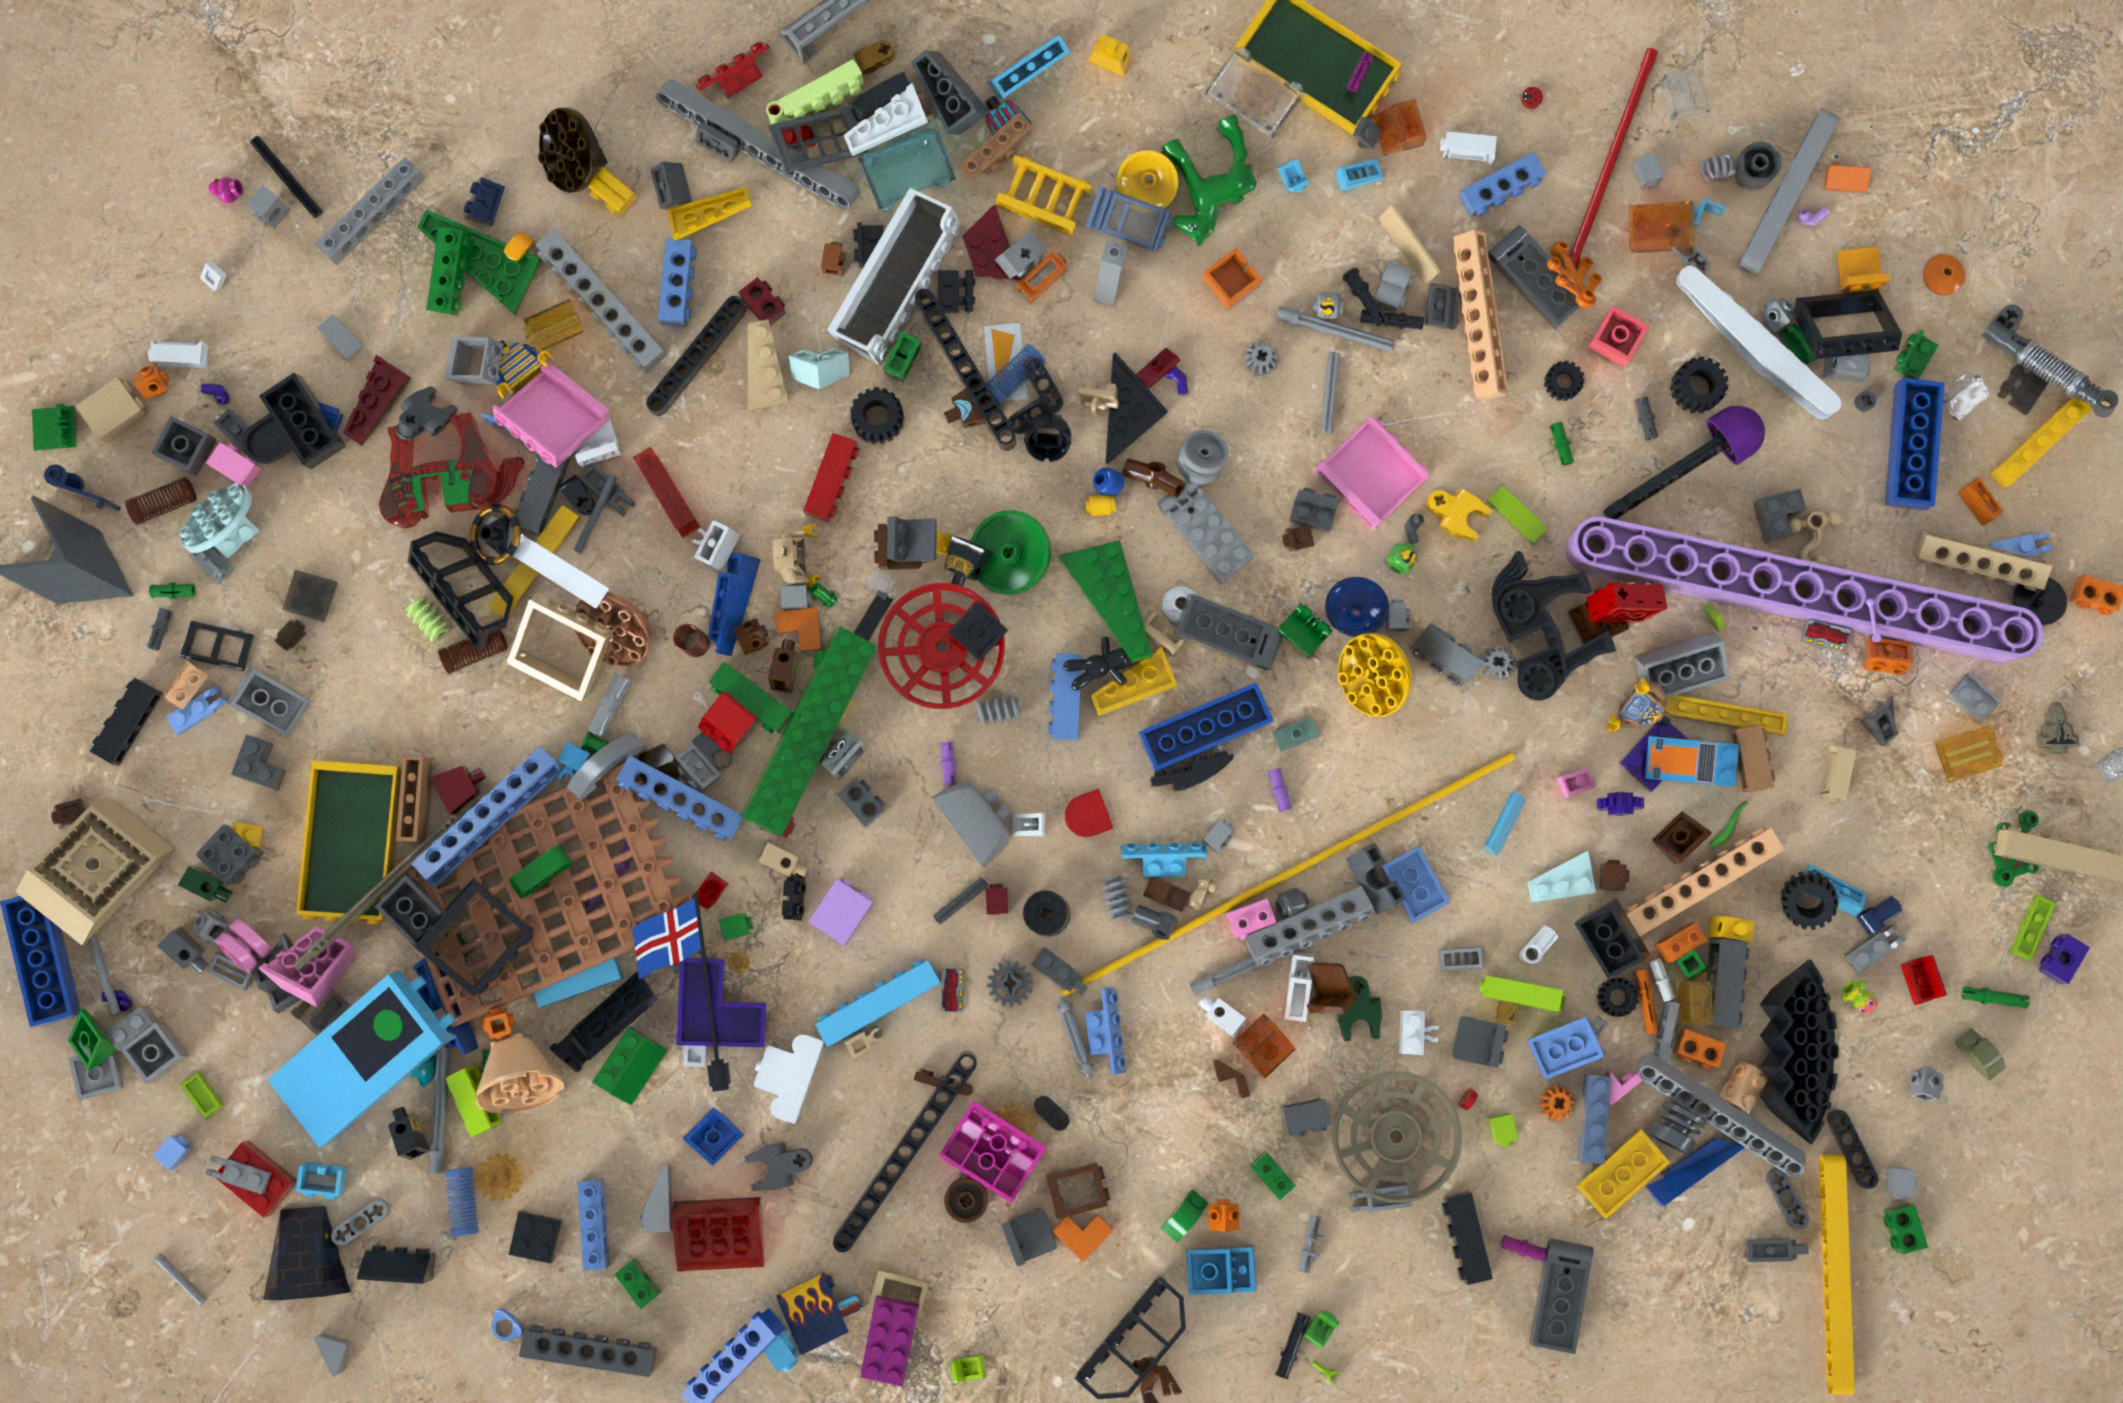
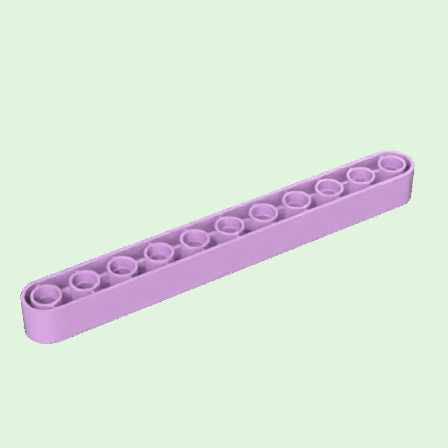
M1605 517L1589 518L1569 534L1565 543V554L1569 563L1576 570L1584 571L1586 574L1623 582L1636 581L1637 584L1653 582V584L1663 585L1664 591L1803 621L1815 620L1868 635H1873L1869 606L1866 604V600L1872 598L1875 601L1873 608L1877 631L1882 638L1911 642L1914 645L1997 663H2008L2031 655L2039 648L2043 639V628L2040 620L2033 612L2026 608ZM1589 538H1596L1600 541L1602 545L1600 553H1593L1588 549L1587 540ZM1630 547H1637L1642 551V562H1635L1630 558ZM1672 556H1679L1683 560V571H1676L1671 566L1670 559ZM1713 565H1720L1725 570L1726 576L1724 580H1718L1714 577L1712 573ZM1758 573L1765 577L1767 581L1765 589H1760L1756 586L1753 579L1755 574ZM1798 582L1806 586L1808 590L1807 598H1801L1797 594L1795 586ZM1839 591L1844 592L1848 596V607H1843L1837 599ZM1881 600L1888 603L1891 610L1889 616H1885L1880 611L1879 602ZM1922 609L1930 613L1932 618L1931 625H1927L1922 620ZM1964 618H1967L1972 623V634L1967 633L1964 629ZM2006 627L2012 630L2015 638L2014 643L2009 642L2006 638Z

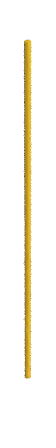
M1510 752L1181 925L1173 930L1169 940L1157 938L1090 973L1079 981L1084 985L1096 981L1515 760L1514 754ZM1063 988L1061 989L1064 996H1067L1076 991L1075 989H1072V991L1069 992L1068 990L1065 991Z

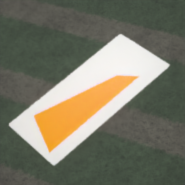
M1020 323L984 326L989 380H992V377L997 375V372H1000V369L1005 367V364L1011 362L1010 360L1021 352ZM1026 380L1025 383H1022L1023 386L1020 385L1017 391L1014 390L1015 393H1012V396L1006 398V401L1027 399Z

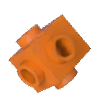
M157 363L152 366L147 365L141 368L139 372L133 374L134 384L145 400L153 396H160L168 390L169 376L164 369L161 370Z
M498 1006L490 1008L489 1012L485 1014L484 1020H482L484 1032H488L490 1039L508 1037L512 1033V1026L515 1025L513 1013H509L507 1007L502 1008ZM502 1018L503 1022L501 1024L495 1021Z
M1217 1199V1203L1208 1204L1209 1231L1227 1232L1240 1230L1238 1203H1230V1199Z

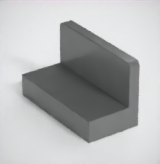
M661 162L651 169L660 209H668L675 203L691 202L682 163Z

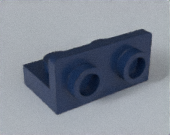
M483 177L479 178L476 182L473 181L470 188V193H472L470 201L467 200L463 210L466 213L464 219H473L491 227L494 223L505 186Z

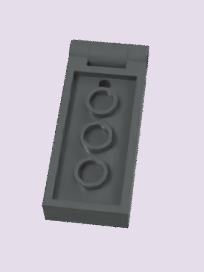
M1518 225L1488 252L1489 259L1496 264L1501 273L1554 329L1581 307L1575 300V294L1556 284L1555 278L1559 273L1547 267V262L1551 257L1522 226Z
M1194 594L1187 595L1174 632L1176 636L1265 670H1271L1283 634L1277 630L1278 627Z
M1549 1238L1529 1344L1532 1346L1571 1354L1576 1353L1593 1259V1247Z

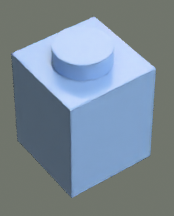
M171 1135L153 1157L168 1170H172L181 1164L193 1148L189 1145V1140L183 1135Z

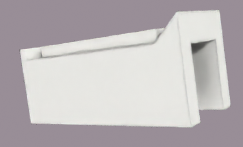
M1447 131L1445 137L1441 138L1440 151H1443L1442 158L1448 155V158L1477 161L1487 160L1492 165L1495 159L1497 136Z
M202 340L198 344L181 342L156 343L151 341V347L148 348V358L153 364L157 363L158 366L207 368L209 345Z

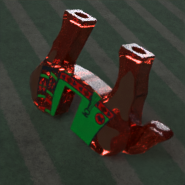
M471 412L450 416V422L461 437L462 449L459 460L434 461L413 466L414 439L403 440L396 434L397 426L387 427L392 445L390 453L391 465L389 476L379 500L380 513L387 522L400 528L413 527L421 518L425 520L430 517L425 479L432 478L436 480L438 479L437 476H441L444 504L450 513L487 508L490 505L501 502L511 493L525 465V460L523 457L505 458L498 472L490 459L488 448L479 434L476 419Z

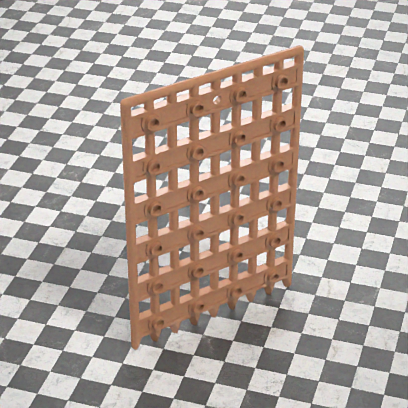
M625 761L617 764L597 781L603 780L607 792L590 799L586 796L580 801L566 786L527 803L511 819L524 814L528 826L510 833L507 823H505L488 839L489 843L480 846L454 870L456 880L440 887L437 885L434 888L414 867L408 871L410 877L414 878L445 909L447 906L442 894L459 887L462 890L473 877L484 886L482 877L500 870L504 882L487 889L494 895L507 889L511 901L505 905L511 910L515 909L516 914L534 930L532 940L527 945L523 944L517 950L520 953L530 948L534 960L517 968L513 960L511 962L507 961L502 966L504 969L497 978L490 979L488 982L489 986L486 989L498 986L501 998L483 1005L479 993L473 997L448 975L442 977L439 968L425 957L446 1015L451 1013L456 1019L451 1024L452 1027L486 1014L490 1008L502 1007L635 949L633 928L637 924L648 918L674 910L690 900L688 895L672 894V890L682 881V877L680 875L665 876L664 871L674 862L673 856H657L656 851L666 843V838L664 836L650 837L648 834L659 822V819L657 817L641 816V812L651 803V799L646 801L642 798H634L633 793L635 790L630 789V791L619 787V782L615 781ZM635 778V782L638 785L643 784L641 778ZM564 797L568 808L549 816L545 805ZM610 799L615 811L596 819L592 807ZM571 816L575 828L557 835L553 824ZM618 819L622 830L604 838L600 826ZM532 833L536 845L517 852L513 841ZM579 836L583 847L567 855L571 861L586 855L591 867L575 874L571 873L569 867L550 881L551 884L520 899L508 880L523 868L521 860L537 853L541 856L551 848L561 845L560 843ZM626 838L630 850L611 857L607 846ZM492 851L496 862L478 870L474 858ZM404 856L400 859L393 861L391 863L392 870L407 856ZM634 858L638 869L619 877L615 865ZM594 875L598 887L580 894L575 882ZM641 877L646 889L627 896L623 884ZM478 892L461 908L468 907L471 919L453 926L447 932V937L441 938L436 944L439 953L438 957L471 985L475 984L472 973L487 966L491 967L506 951L508 946L504 936L520 930L514 923L500 928L497 916L502 913L497 908L493 909L492 904ZM554 892L558 904L540 911L536 899ZM602 894L606 906L587 914L583 902ZM649 897L653 909L635 916L630 904ZM562 911L566 923L548 931L543 919ZM609 914L614 926L595 933L591 921ZM475 926L479 938L461 946L457 934ZM569 931L574 943L555 951L551 939ZM617 934L621 946L603 953L598 941ZM482 946L487 958L468 965L464 953ZM577 951L581 963L563 970L559 958ZM537 968L541 980L523 988L519 976ZM448 983H450L454 993L450 997L445 987ZM455 1003H457L459 1006L460 1012L462 1014L460 1016H456L454 1008L452 1006Z

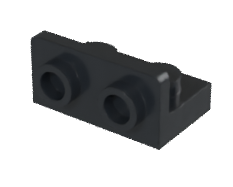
M857 222V229H854V242L858 241V249H854V261L858 262L859 268H864L884 233L883 225H862V222Z

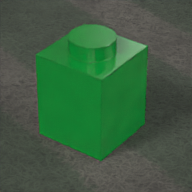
M746 913L719 919L724 941L750 935V929L754 928L751 917H747Z
M1695 949L1676 960L1690 981L1710 970Z

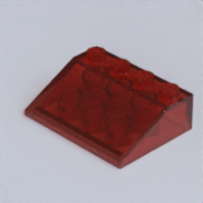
M761 1197L674 1201L671 1221L677 1272L764 1267Z

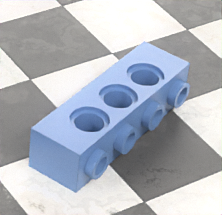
M1532 152L1461 190L1458 197L1470 218L1475 215L1479 217L1489 211L1488 208L1493 205L1498 207L1507 201L1506 198L1512 195L1515 198L1521 195L1525 188L1529 186L1534 188L1541 184L1546 172L1535 153ZM1516 174H1523L1526 180H1519ZM1504 183L1508 189L1502 190L1498 184ZM1487 193L1490 199L1485 200L1480 194Z
M666 238L658 320L661 325L686 326V320H690L691 310L688 308V300H692L693 294L690 280H694L695 274L692 260L696 259L697 248L694 247L691 240L678 239L674 241L673 238ZM678 259H685V263L683 265H675V262ZM676 279L683 280L680 286L673 285ZM674 299H680L681 303L678 306H671V302Z
M604 1179L582 1180L578 1182L583 1271L606 1269L609 1267Z

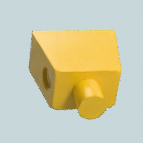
M1100 34L1088 62L1124 76L1132 56L1126 43Z
M1711 916L1708 937L1742 941L1750 944L1752 943L1755 921L1728 916ZM1720 923H1722V927L1719 932V925Z

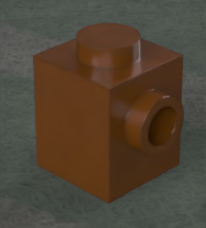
M1607 860V863L1601 864L1600 890L1625 891L1626 882H1629L1630 875L1629 870H1626L1627 865L1620 864V860Z

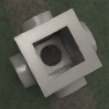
M1784 297L1777 301L1775 298L1771 299L1764 305L1766 309L1760 313L1764 324L1770 327L1774 333L1780 331L1798 317L1793 311L1792 304L1785 300Z
M204 910L201 916L196 919L193 930L199 934L197 938L206 943H210V941L215 943L214 940L221 933H228L230 925L223 920L225 916L216 911H213L211 914Z
M1926 1066L1912 1071L1909 1096L1924 1102L1940 1100L1944 1075L1935 1072L1934 1068Z

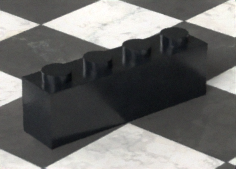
M134 678L133 681L127 684L125 688L126 693L122 699L116 702L114 706L115 711L111 717L105 720L102 732L99 736L95 737L91 744L90 752L112 765L119 766L163 694L162 691L137 678Z
M1467 1191L1443 1197L1444 1203H1441L1444 1216H1448L1450 1224L1447 1225L1449 1237H1453L1455 1246H1452L1454 1258L1459 1260L1460 1267L1457 1268L1460 1281L1464 1280L1465 1284L1470 1285L1493 1279L1472 1193Z

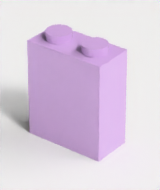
M843 878L842 881L836 879L808 922L846 946L874 903L870 901L872 896L863 890L859 893L852 889L854 885Z

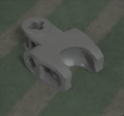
M433 386L416 391L406 398L401 405V409L404 412L399 417L396 434L403 440H412L425 430L432 437L436 436L453 420L458 408L454 405H449L445 408L433 406L431 402L437 392Z
M784 1142L765 1146L754 1153L744 1156L745 1162L762 1161L768 1168L767 1178L751 1185L752 1191L776 1190L794 1185L792 1174L808 1169L813 1162V1156L809 1150L802 1148L787 1152ZM799 1154L801 1155V1157L806 1158V1161L803 1162V1166L800 1162H796V1159L799 1158Z

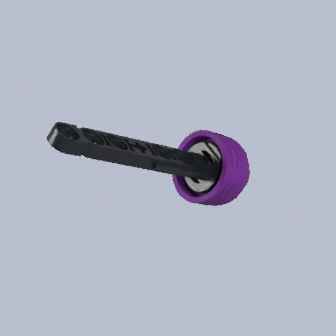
M1730 406L1719 411L1706 421L1713 437L1712 440L1629 492L1622 499L1620 498L1609 505L1603 511L1606 518L1618 519L1626 514L1627 511L1637 507L1721 452L1733 464H1740L1755 454L1764 441L1765 427L1761 417L1754 410L1744 406Z

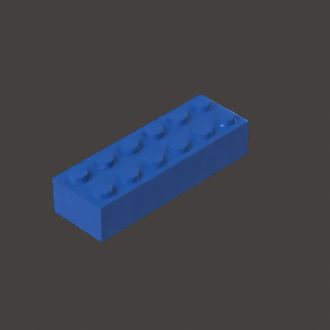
M1902 378L1895 383L1885 506L1928 510L1935 506L1944 382Z
M1255 682L1139 731L1138 735L1154 773L1270 725L1273 722V718L1259 686Z
M21 896L0 901L29 1026L42 1027L77 1017L81 1009L61 928Z

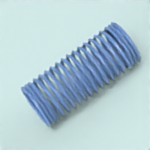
M1025 345L1024 349H1021V352L1010 360L1011 362L1005 364V367H1002L1000 372H997V375L992 377V380L986 382L999 405H1002L1006 398L1012 396V393H1015L1014 390L1017 391L1020 385L1023 386L1022 383H1025V380L1028 381L1026 373L1022 370L1023 363L1027 358L1036 357L1043 364H1046L1045 359L1032 345ZM1032 362L1029 370H1033L1036 373V365L1038 364Z
M473 1167L445 1171L446 1179L458 1178L446 1180L447 1183L458 1182L447 1184L446 1186L464 1185L446 1189H464L447 1192V1194L464 1193L447 1197H464L448 1200V1202L464 1201L448 1204V1206L464 1205L448 1208V1210L464 1209L451 1211L449 1214L469 1212L449 1216V1218L469 1216L449 1220L450 1222L469 1220L450 1223V1226L469 1224L451 1227V1237L479 1233V1227L475 1226L478 1222H474L478 1220L474 1218L477 1217V1214H474L477 1212L474 1210L477 1208L474 1206L477 1204L474 1202L476 1200L474 1198L476 1196L474 1195L475 1191L473 1190L475 1187H473L474 1183H470L474 1181V1179H470L474 1177V1175H470L474 1173Z

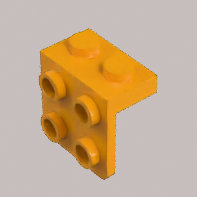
M1876 247L1839 250L1836 253L1841 292H1858L1865 289L1881 290L1890 282L1889 273H1881L1879 251Z

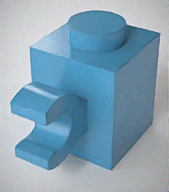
M567 742L557 760L566 765L559 773L558 779L563 780L566 774H569L572 779L575 775L574 771H578L593 755Z

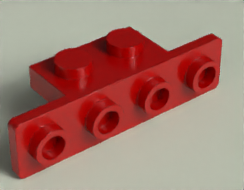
M761 41L753 44L750 47L751 50L746 54L743 52L737 54L732 58L733 62L728 65L724 63L715 69L716 72L712 75L706 74L699 78V83L695 85L696 88L701 91L718 81L727 98H730L763 77L753 58L769 49V45L765 42L761 43Z

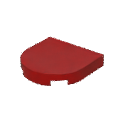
M1099 788L1075 797L1066 808V824L1070 831L1078 836L1092 837L1114 829Z

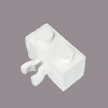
M713 520L707 532L701 528L698 529L697 532L701 533L704 538L700 541L693 539L692 542L699 546L694 558L722 572L741 534Z
M1400 1010L1398 1054L1424 1055V1039L1430 1042H1438V1038L1424 1035V1032H1430L1433 1029L1439 1030V1026L1434 1025L1425 1028L1424 1011Z

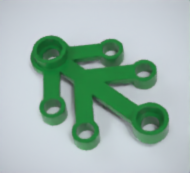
M2024 811L2019 815L2022 833L2028 834V831L2039 822L2038 815L2033 811ZM2030 816H2032L2033 819L2032 823L2029 822ZM2001 822L1997 825L1996 830L1999 833L2003 825L2006 826V830L2012 826L2008 822ZM1992 841L1988 844V851L1992 854L1996 867L1992 878L1998 886L2008 887L2013 883L2014 877L2039 871V865L2033 864L2034 868L2031 871L2029 868L2031 863L2027 862L2023 866L2013 868L2017 860L2007 858L2004 863L2002 857L1995 855L1993 846L1997 844V841ZM2003 873H2006L2005 880L2002 877Z

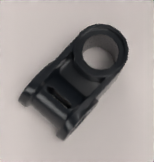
M575 474L558 487L574 508L582 515H591L596 503L585 485ZM584 501H586V504H587V506H586L585 508L583 507V504H582Z

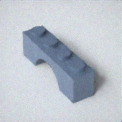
M1584 1074L1583 1098L1585 1116L1582 1134L1579 1138L1578 1161L1604 1164L1611 1086V1077Z

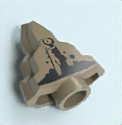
M2053 702L2047 712V722L2041 726V734L2037 736L2036 747L2049 748V754L2068 753L2069 747L2080 746L2079 736L2074 734L2073 725L2067 721L2066 711L2061 702Z

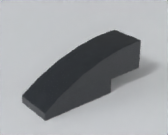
M904 72L877 84L848 103L857 123L874 115L878 108H883L892 101L891 99L895 95H900L907 89L906 87L910 84Z

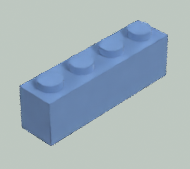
M1057 653L1056 659H1052L1051 671L1056 672L1055 680H1051L1050 692H1054V701H1050L1049 713L1053 714V722H1049L1048 734L1052 735V740L1078 741L1080 690H1073L1071 685L1081 675V670L1068 672L1063 669V664L1067 660L1082 659L1080 654Z

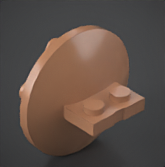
M607 592L597 608H594L582 599L576 604L574 611L583 613L595 622L603 623L605 627L614 631L604 655L606 658H603V661L608 665L632 666L642 661L650 651L652 633L647 622L649 615L640 611L628 600ZM574 629L577 638L587 649V653L592 656L597 640Z

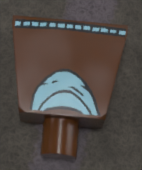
M973 384L971 389L977 390L981 385ZM965 389L951 398L954 408L944 412L948 424L959 419L963 428L985 423ZM984 401L981 406L988 407L991 403Z

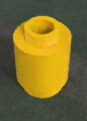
M1103 494L1088 496L1089 501H1085L1086 514L1090 513L1091 517L1111 515V512H1116L1114 496Z

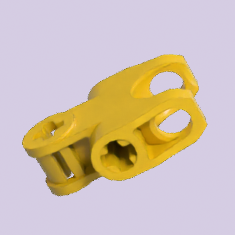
M1458 489L1454 496L1443 490H1436L1426 500L1428 511L1442 518L1438 525L1440 529L1454 537L1472 542L1477 541L1479 534L1468 526L1467 515L1475 513L1488 518L1493 511L1478 497L1462 489ZM1437 498L1440 499V505H1439V506L1436 505V499H1437Z

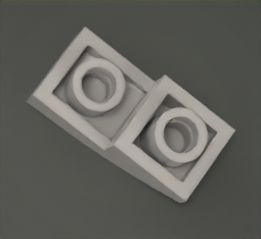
M333 314L317 327L322 335L346 360L362 347L359 341Z

